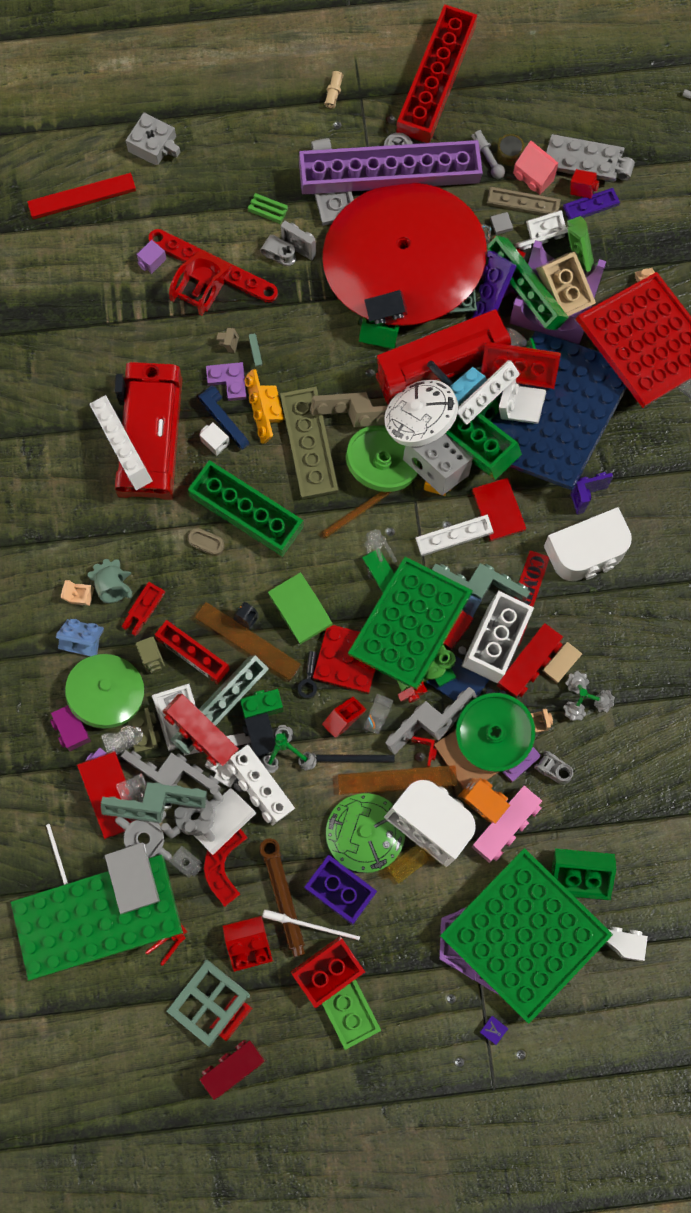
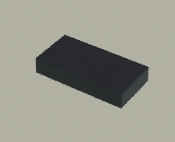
M116 374L115 394L120 406H124L125 379L123 374Z

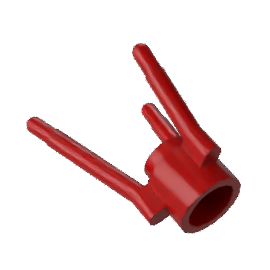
M182 924L183 934L171 937L173 941L178 940L160 963L161 966L167 962L180 943L186 939L184 935L187 933V930ZM168 939L158 941L145 954L148 955Z

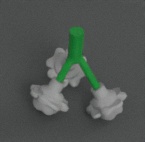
M579 671L569 674V678L565 682L569 691H574L577 694L580 693L578 701H568L567 705L563 707L565 716L572 721H582L583 717L586 716L585 707L581 704L583 699L590 698L595 700L594 706L597 707L598 711L606 713L614 706L615 699L611 695L610 690H601L596 696L588 694L586 686L589 680L586 679L587 675L585 673H580Z

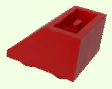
M262 916L223 926L225 943L234 972L273 962Z

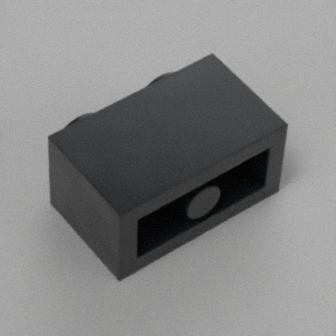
M401 290L364 300L369 322L375 323V325L385 324L386 320L392 318L393 321L404 318V315L408 314Z
M268 713L246 718V725L242 726L245 737H250L251 743L248 745L258 759L266 755H272L276 742Z

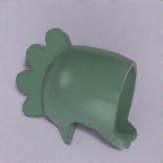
M104 559L102 565L95 564L93 566L94 571L88 573L89 579L94 581L97 595L103 602L114 603L125 597L128 599L132 598L130 587L123 583L125 578L131 575V572L123 571L120 568V561L118 559L112 562L109 559Z

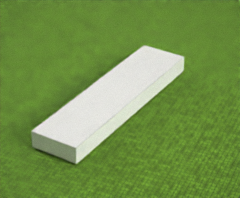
M487 514L416 537V542L422 557L493 534L494 532Z

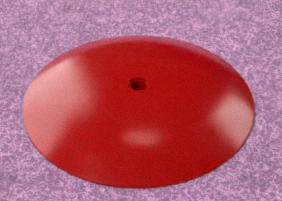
M422 183L375 188L357 197L335 218L328 230L323 247L324 272L332 291L346 307L361 317L369 320L365 299L398 290L403 292L408 314L404 315L403 319L393 321L392 318L386 320L385 323L387 325L399 326L415 325L435 320L461 305L479 283L484 272L487 257L485 233L480 221L471 208L452 193L439 187Z

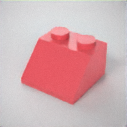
M530 141L515 163L513 173L518 180L524 181L532 191H536L540 195L554 181L558 162L534 142Z

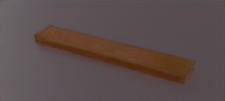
M207 602L195 617L198 621L251 656L256 655L265 665L289 681L292 680L301 667L299 662Z
M456 765L338 774L339 795L406 790L413 782L419 780L433 782L438 787L457 786Z

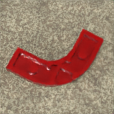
M241 828L213 855L208 850L206 853L205 877L209 887L224 907L241 895L225 873V862L228 855L248 839Z

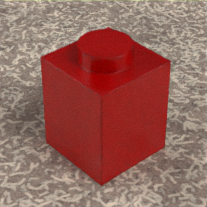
M576 169L571 179V195L592 198L593 193L597 192L599 187L597 173Z

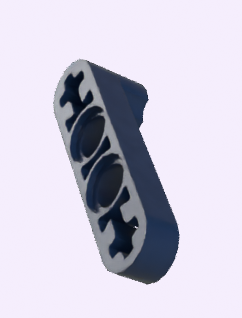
M212 385L198 395L201 404L241 450L249 445V441L217 404L222 399V396L216 387Z

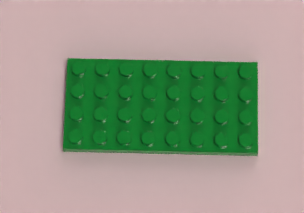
M161 854L149 858L160 902L125 914H120L109 871L12 901L11 906L28 981L183 934L164 856Z

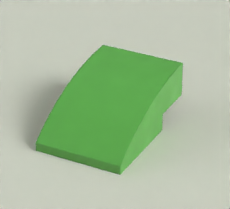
M579 216L567 220V231L571 251L576 252L582 269L589 272L593 267L594 259L587 223Z
M301 572L268 591L271 601L280 612L281 617L299 644L304 643L333 625Z

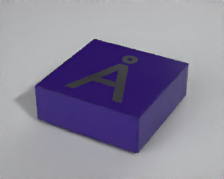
M491 1016L479 1033L497 1045L508 1028Z

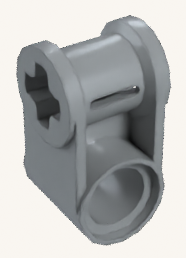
M269 235L260 249L265 257L273 259L284 266H291L296 261L294 246L275 235Z
M544 751L543 758L534 768L558 784H568L573 776L572 767L561 761L554 754ZM565 770L568 772L569 777L563 779L559 776L558 772Z

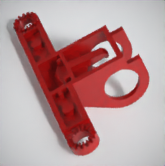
M155 229L150 232L149 242L157 235L162 236L163 239L155 243L166 254L184 262L172 279L169 288L170 301L174 302L176 297L198 307L199 315L203 316L205 311L208 312L224 283L268 303L276 300L278 290L274 284L161 229ZM184 272L182 281L179 287L175 290L176 284L181 274ZM190 278L199 281L192 292V295L195 297H199L207 285L199 302L182 294ZM212 287V292L207 302L204 304L206 296ZM270 289L274 291V294L268 297L264 295V291Z

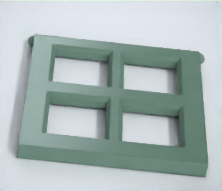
M205 960L204 964L166 1012L210 1047L242 1004L250 997V994L209 960ZM208 972L221 981L210 997H207L196 988ZM225 985L238 995L227 1011H224L213 1002ZM190 995H193L203 1004L192 1020L179 1011ZM207 1009H210L221 1018L209 1034L196 1025Z

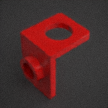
M412 736V743L430 746L427 769H430L431 760L435 761L437 749L433 748L435 740Z

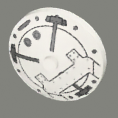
M423 380L413 383L402 392H399L389 403L384 419L386 429L390 436L401 445L415 447L429 444L443 436L453 425L458 414V401L452 389L443 382Z

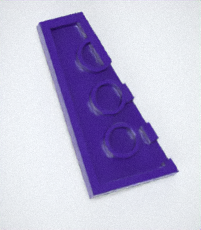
M488 250V266L484 268L483 274H485L483 285H480V301L476 302L477 311H474L473 318L495 309L498 311L517 266L493 251Z

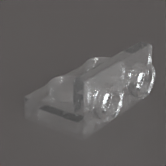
M142 773L116 785L122 800H136L143 803L147 785Z

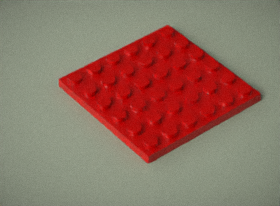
M657 272L576 317V321L642 408L691 380V315Z

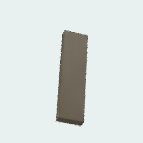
M490 187L487 206L544 216L559 211L561 199Z

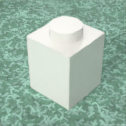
M214 423L209 426L206 425L200 432L201 442L216 456L230 444L229 437Z

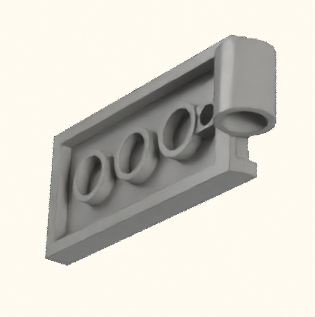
M553 134L546 151L548 155L558 162V172L574 174L576 169L597 173V179L611 182L616 181V176L620 180H629L635 164L631 158H621L624 153V147Z
M329 138L311 141L312 150L332 149ZM351 191L314 194L322 225L332 224L338 214L354 200Z

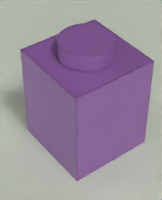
M153 240L137 253L138 265L144 271L148 270L151 274L167 259L165 251Z

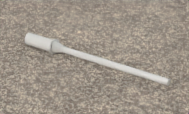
M47 824L46 827L59 866V870L63 879L64 885L68 884L54 840L50 824Z
M265 909L263 911V918L278 921L282 924L290 922L355 940L360 939V936L291 919L285 914Z

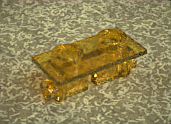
M416 845L389 865L387 870L399 884L430 859L426 855L425 850Z

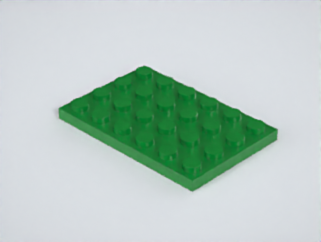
M404 557L348 655L417 691L471 597L473 590Z

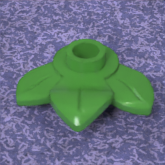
M444 645L426 674L427 679L439 678L446 669L454 666L456 657L452 651L446 650ZM446 656H448V660H447V661H443V659H444Z

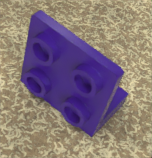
M602 472L593 478L582 477L578 479L571 492L577 515L585 512L591 500V492L608 488L613 478L612 473L606 474V472Z

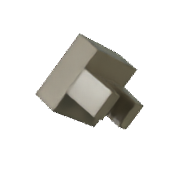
M227 328L226 333H218L216 340L220 341L219 345L224 346L229 353H235L239 336L234 328Z

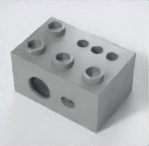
M446 433L426 445L405 446L403 460L441 495H444L469 476L473 458ZM413 458H417L421 462L423 469H419L415 465Z

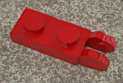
M148 582L128 612L129 615L125 619L122 628L127 630L134 618L139 620L132 630V634L136 636L141 631L143 625L146 624L166 592Z

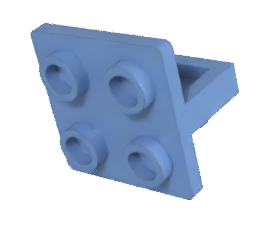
M67 619L56 634V638L59 639L58 649L87 656L97 655L99 638L104 628L94 623L87 624L77 619Z

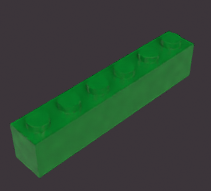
M496 235L487 245V253L488 250L493 251L517 265L510 283L544 328L557 331L569 318L510 240Z

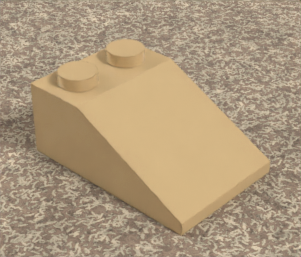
M576 252L567 253L536 268L541 282L568 316L596 303Z

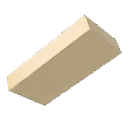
M567 642L542 672L558 684L582 653Z

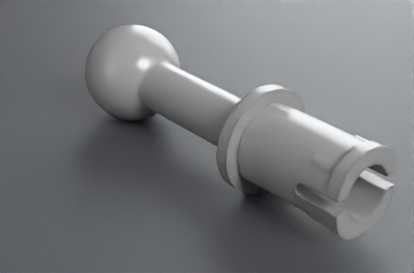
M476 131V135L472 134L471 137L473 140L479 141L480 153L483 152L489 162L491 175L496 179L502 178L505 174L504 167L497 164L489 150L491 144L486 141L482 131Z

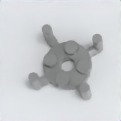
M217 787L210 789V793L214 798L210 801L206 800L205 808L180 805L174 813L177 826L172 829L168 823L162 824L161 828L169 838H174L183 832L189 836L204 835L208 841H214L215 836L210 830L214 824V807L223 801V796ZM194 813H200L197 820H191V816Z
M165 811L163 812L162 821L166 817ZM122 817L116 818V824L125 829V848L140 844L138 836L141 833H147L150 837L149 842L145 844L148 858L156 854H162L166 861L171 860L172 855L162 848L164 834L160 823L135 820L130 824Z

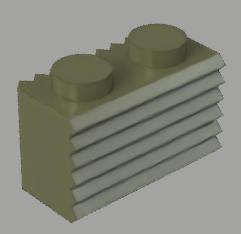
M154 637L137 642L136 647L146 671L151 673L161 671L165 664Z

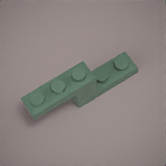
M435 563L432 568L433 571L473 590L472 595L481 600L491 584L524 603L530 594L525 585L521 583L516 584L506 574L502 573L500 575L488 564L483 565L480 563L469 582L466 581L467 579L463 575H455L450 572V569L443 564L438 565Z
M147 782L143 803L136 800H122L116 797H102L101 812L103 815L161 823L166 803L205 808L207 791L198 788L190 789L178 785L169 786L161 783Z

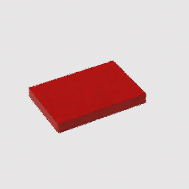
M508 478L472 489L480 515L488 514L494 532L488 535L490 542L526 531L527 528Z

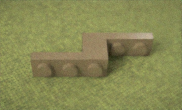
M363 392L313 396L310 411L312 415L348 413L353 427L385 425L384 419L388 406L372 407L367 393Z

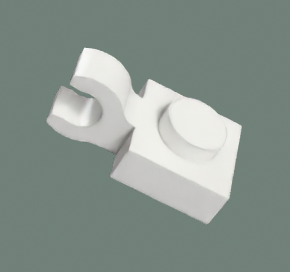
M207 760L205 767L216 773L214 778L231 788L237 777L228 771L227 764L224 766H214Z

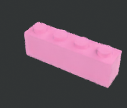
M523 786L509 802L510 807L496 824L491 823L473 844L472 848L489 863L492 860L497 861L504 853L501 849L505 844L510 846L516 839L514 834L519 829L522 832L529 824L527 821L529 816L533 815L535 817L541 810L539 805L542 800L526 786Z

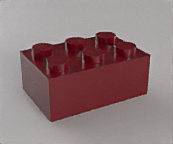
M243 1040L235 1047L236 1052L232 1055L226 1053L218 1060L219 1065L215 1068L213 1065L209 1066L201 1073L203 1077L199 1080L213 1100L218 1099L266 1062V1059L253 1041L247 1042Z

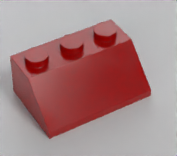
M340 936L290 971L315 1008L365 973Z

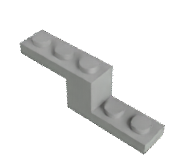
M470 687L462 691L458 695L457 700L452 705L446 707L443 714L425 701L415 709L409 719H405L402 722L401 727L395 733L390 734L385 742L388 749L395 755L421 727L439 741L458 721L463 709L472 700L477 698L475 691Z
M125 750L121 756L123 760L157 783L172 786L177 784L185 773L208 790L212 787H217L219 791L221 790V787L218 785L219 781L211 775L209 777L203 775V770L195 764L190 766L186 763L187 759L179 753L177 755L171 753L158 772L156 771L158 768L149 761L147 764L140 760L142 757L133 750L131 753Z

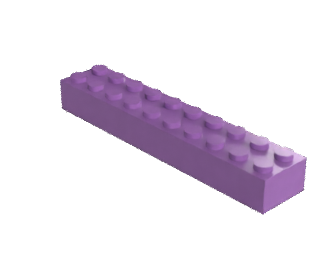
M478 140L299 151L302 194L364 191L409 183H422L432 186L480 183L483 174Z

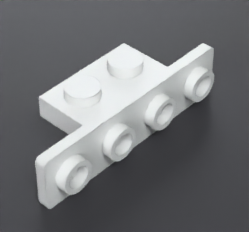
M562 210L526 221L530 239L515 243L514 246L524 250L531 248V244L535 240L544 244L548 242V238L560 239L565 237V233H568Z
M508 360L458 407V415L465 424L472 421L520 375L512 361Z

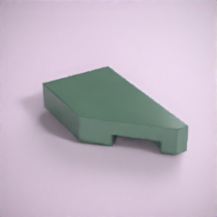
M255 333L249 334L255 367L262 366L257 337Z

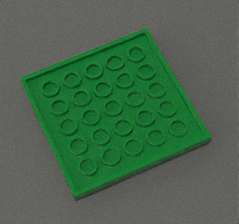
M523 848L440 936L529 1024L613 934L542 864Z

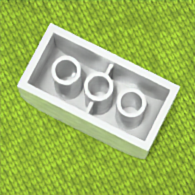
M617 507L548 535L544 548L556 573L561 578L568 581H578L583 578L588 580L595 577L596 573L600 571L605 573L612 570L615 565L621 562L631 545L632 538L630 530Z
M498 591L481 620L463 660L462 667L498 683L505 675L534 607Z
M427 780L413 782L384 818L447 867L458 857L473 837L475 820L472 814L464 808V804L460 800L449 796L445 788L438 787L433 782Z

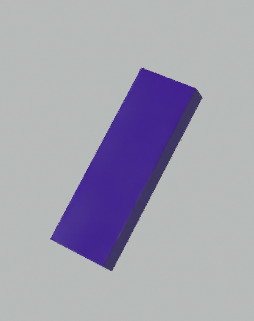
M610 188L593 194L592 198L584 197L563 205V209L568 220L579 216L585 218L619 206L620 201L614 188Z

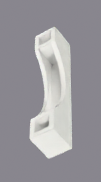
M105 395L90 403L95 416L135 490L151 483L153 480L107 396Z
M610 927L609 931L613 936L605 943L607 946L613 949L622 959L639 962L645 961L648 936H643L641 931L630 930V933L622 932V928Z

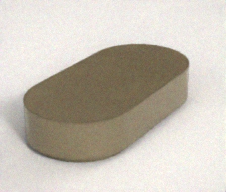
M199 528L191 530L188 534L189 544L198 550L213 556L220 555L224 550V542L219 536Z

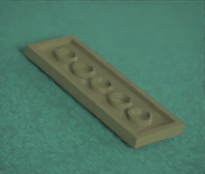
M317 387L280 393L301 499L338 493L323 415H312L310 411L312 397L318 396Z

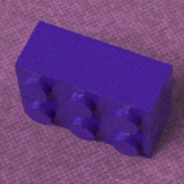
M330 855L326 857L304 887L306 891L351 925L355 924L377 893L374 888Z

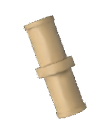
M339 71L332 73L330 85L327 87L328 93L324 105L330 109L335 108L337 97L341 92L340 86L344 75Z

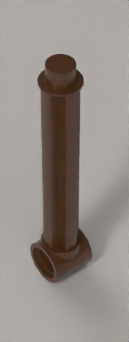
M265 839L260 845V852L266 863L279 913L298 920L281 861L280 846L275 839ZM272 844L276 847L273 854L265 853L264 849L267 845ZM290 922L283 923L289 946L288 950H292L293 957L304 955L303 946H306V944H304L300 926Z

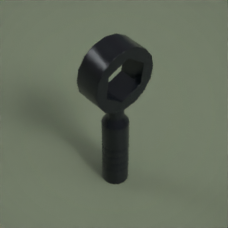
M309 651L306 669L307 679L301 681L298 685V693L303 699H312L317 693V685L311 680L314 674L317 654L314 651ZM306 684L313 686V692L309 695L304 694L302 686Z

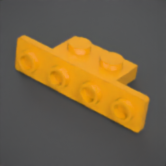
M252 369L245 376V385L248 389L253 417L258 428V436L261 443L266 444L273 437L270 423L282 422L285 418L277 387L260 386L257 371Z

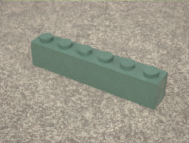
M256 655L249 656L199 710L216 726L269 668ZM179 732L170 739L183 754H190L194 749L192 745L194 742L189 737L187 739L184 738Z

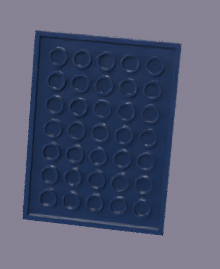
M535 331L532 338L536 349L561 353L554 389L519 384L521 387L546 390L539 422L534 424L501 419L500 411L493 417L491 422L519 444L522 455L509 466L510 468L573 491L627 387L601 352Z

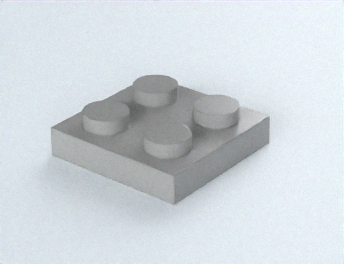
M284 221L281 225L282 240L292 244L296 252L312 261L316 256L314 236L309 232L300 230L296 224Z

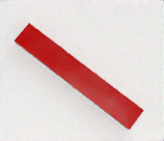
M127 173L27 202L32 219L34 220L135 192L136 187L132 174Z

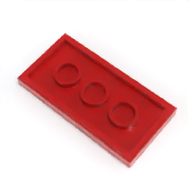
M486 342L481 373L486 376V379H489L509 360L512 361L520 373L516 378V383L554 389L561 353Z
M116 751L77 764L104 839L125 832L124 828L116 824L117 816L103 815L101 812L102 797L133 800ZM124 818V819H125L126 821H128L130 824H131L133 821L137 820V819Z

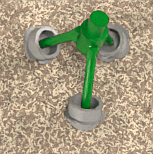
M279 725L278 729L274 730V737L276 738L275 748L272 755H266L260 760L269 773H274L275 770H278V760L275 758L277 752L289 749L300 757L298 763L305 771L313 769L316 765V755L310 752L302 754L289 743L292 740L293 731L290 727H286V725Z

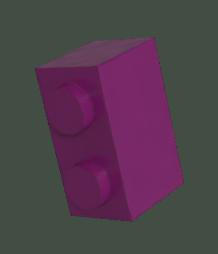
M68 705L51 713L53 719L50 721L54 730H59L61 734L58 739L63 748L66 747L69 751H72L91 742L83 722L71 712Z

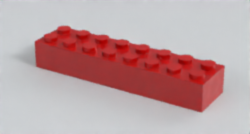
M444 4L397 120L396 133L406 134L410 138L425 143L431 142L475 31L477 14Z

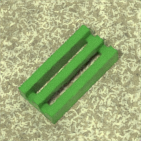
M256 193L251 200V204L248 206V212L279 224L282 223L288 210L287 205ZM256 205V206H258V207H261V208L265 209L266 211L261 210V209H258V208H256V207H254V206ZM269 212H274V213H276V214H279L280 217H279V216H276V215H274V214H271V213H269Z

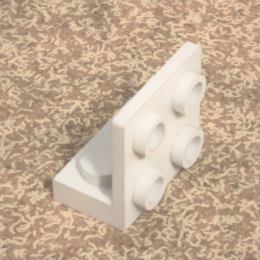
M515 379L503 390L499 404L501 419L538 424L546 390L521 387L519 384H516Z

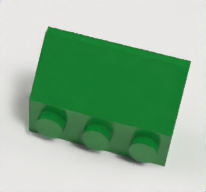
M555 848L552 875L574 897L611 900L617 870L615 854Z

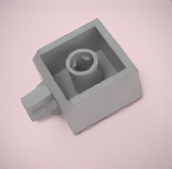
M146 113L142 114L126 139L128 152L154 165H158L164 155L169 154L177 158L180 154V147L174 144L176 138L175 128Z

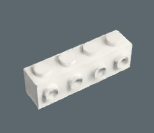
M249 745L239 750L227 761L228 771L237 777L239 786L242 790L248 792L251 796V802L255 807H259L262 811V817L267 823L273 826L295 809Z

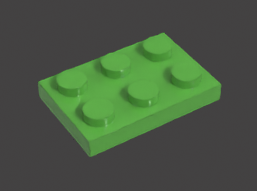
M356 979L322 1003L345 1050L381 1031Z

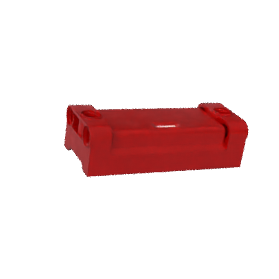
M492 310L377 355L378 373H376V379L381 387L386 403L389 405L399 392H402L413 383L439 379L428 368L427 363L429 361H433L450 378L468 371L472 367L481 366L486 342L511 345L510 335L497 310Z
M130 362L126 364L125 370L126 391L122 425L153 481L135 490L119 461V468L115 479V490L118 497H153L173 500L182 391L180 367L174 364Z

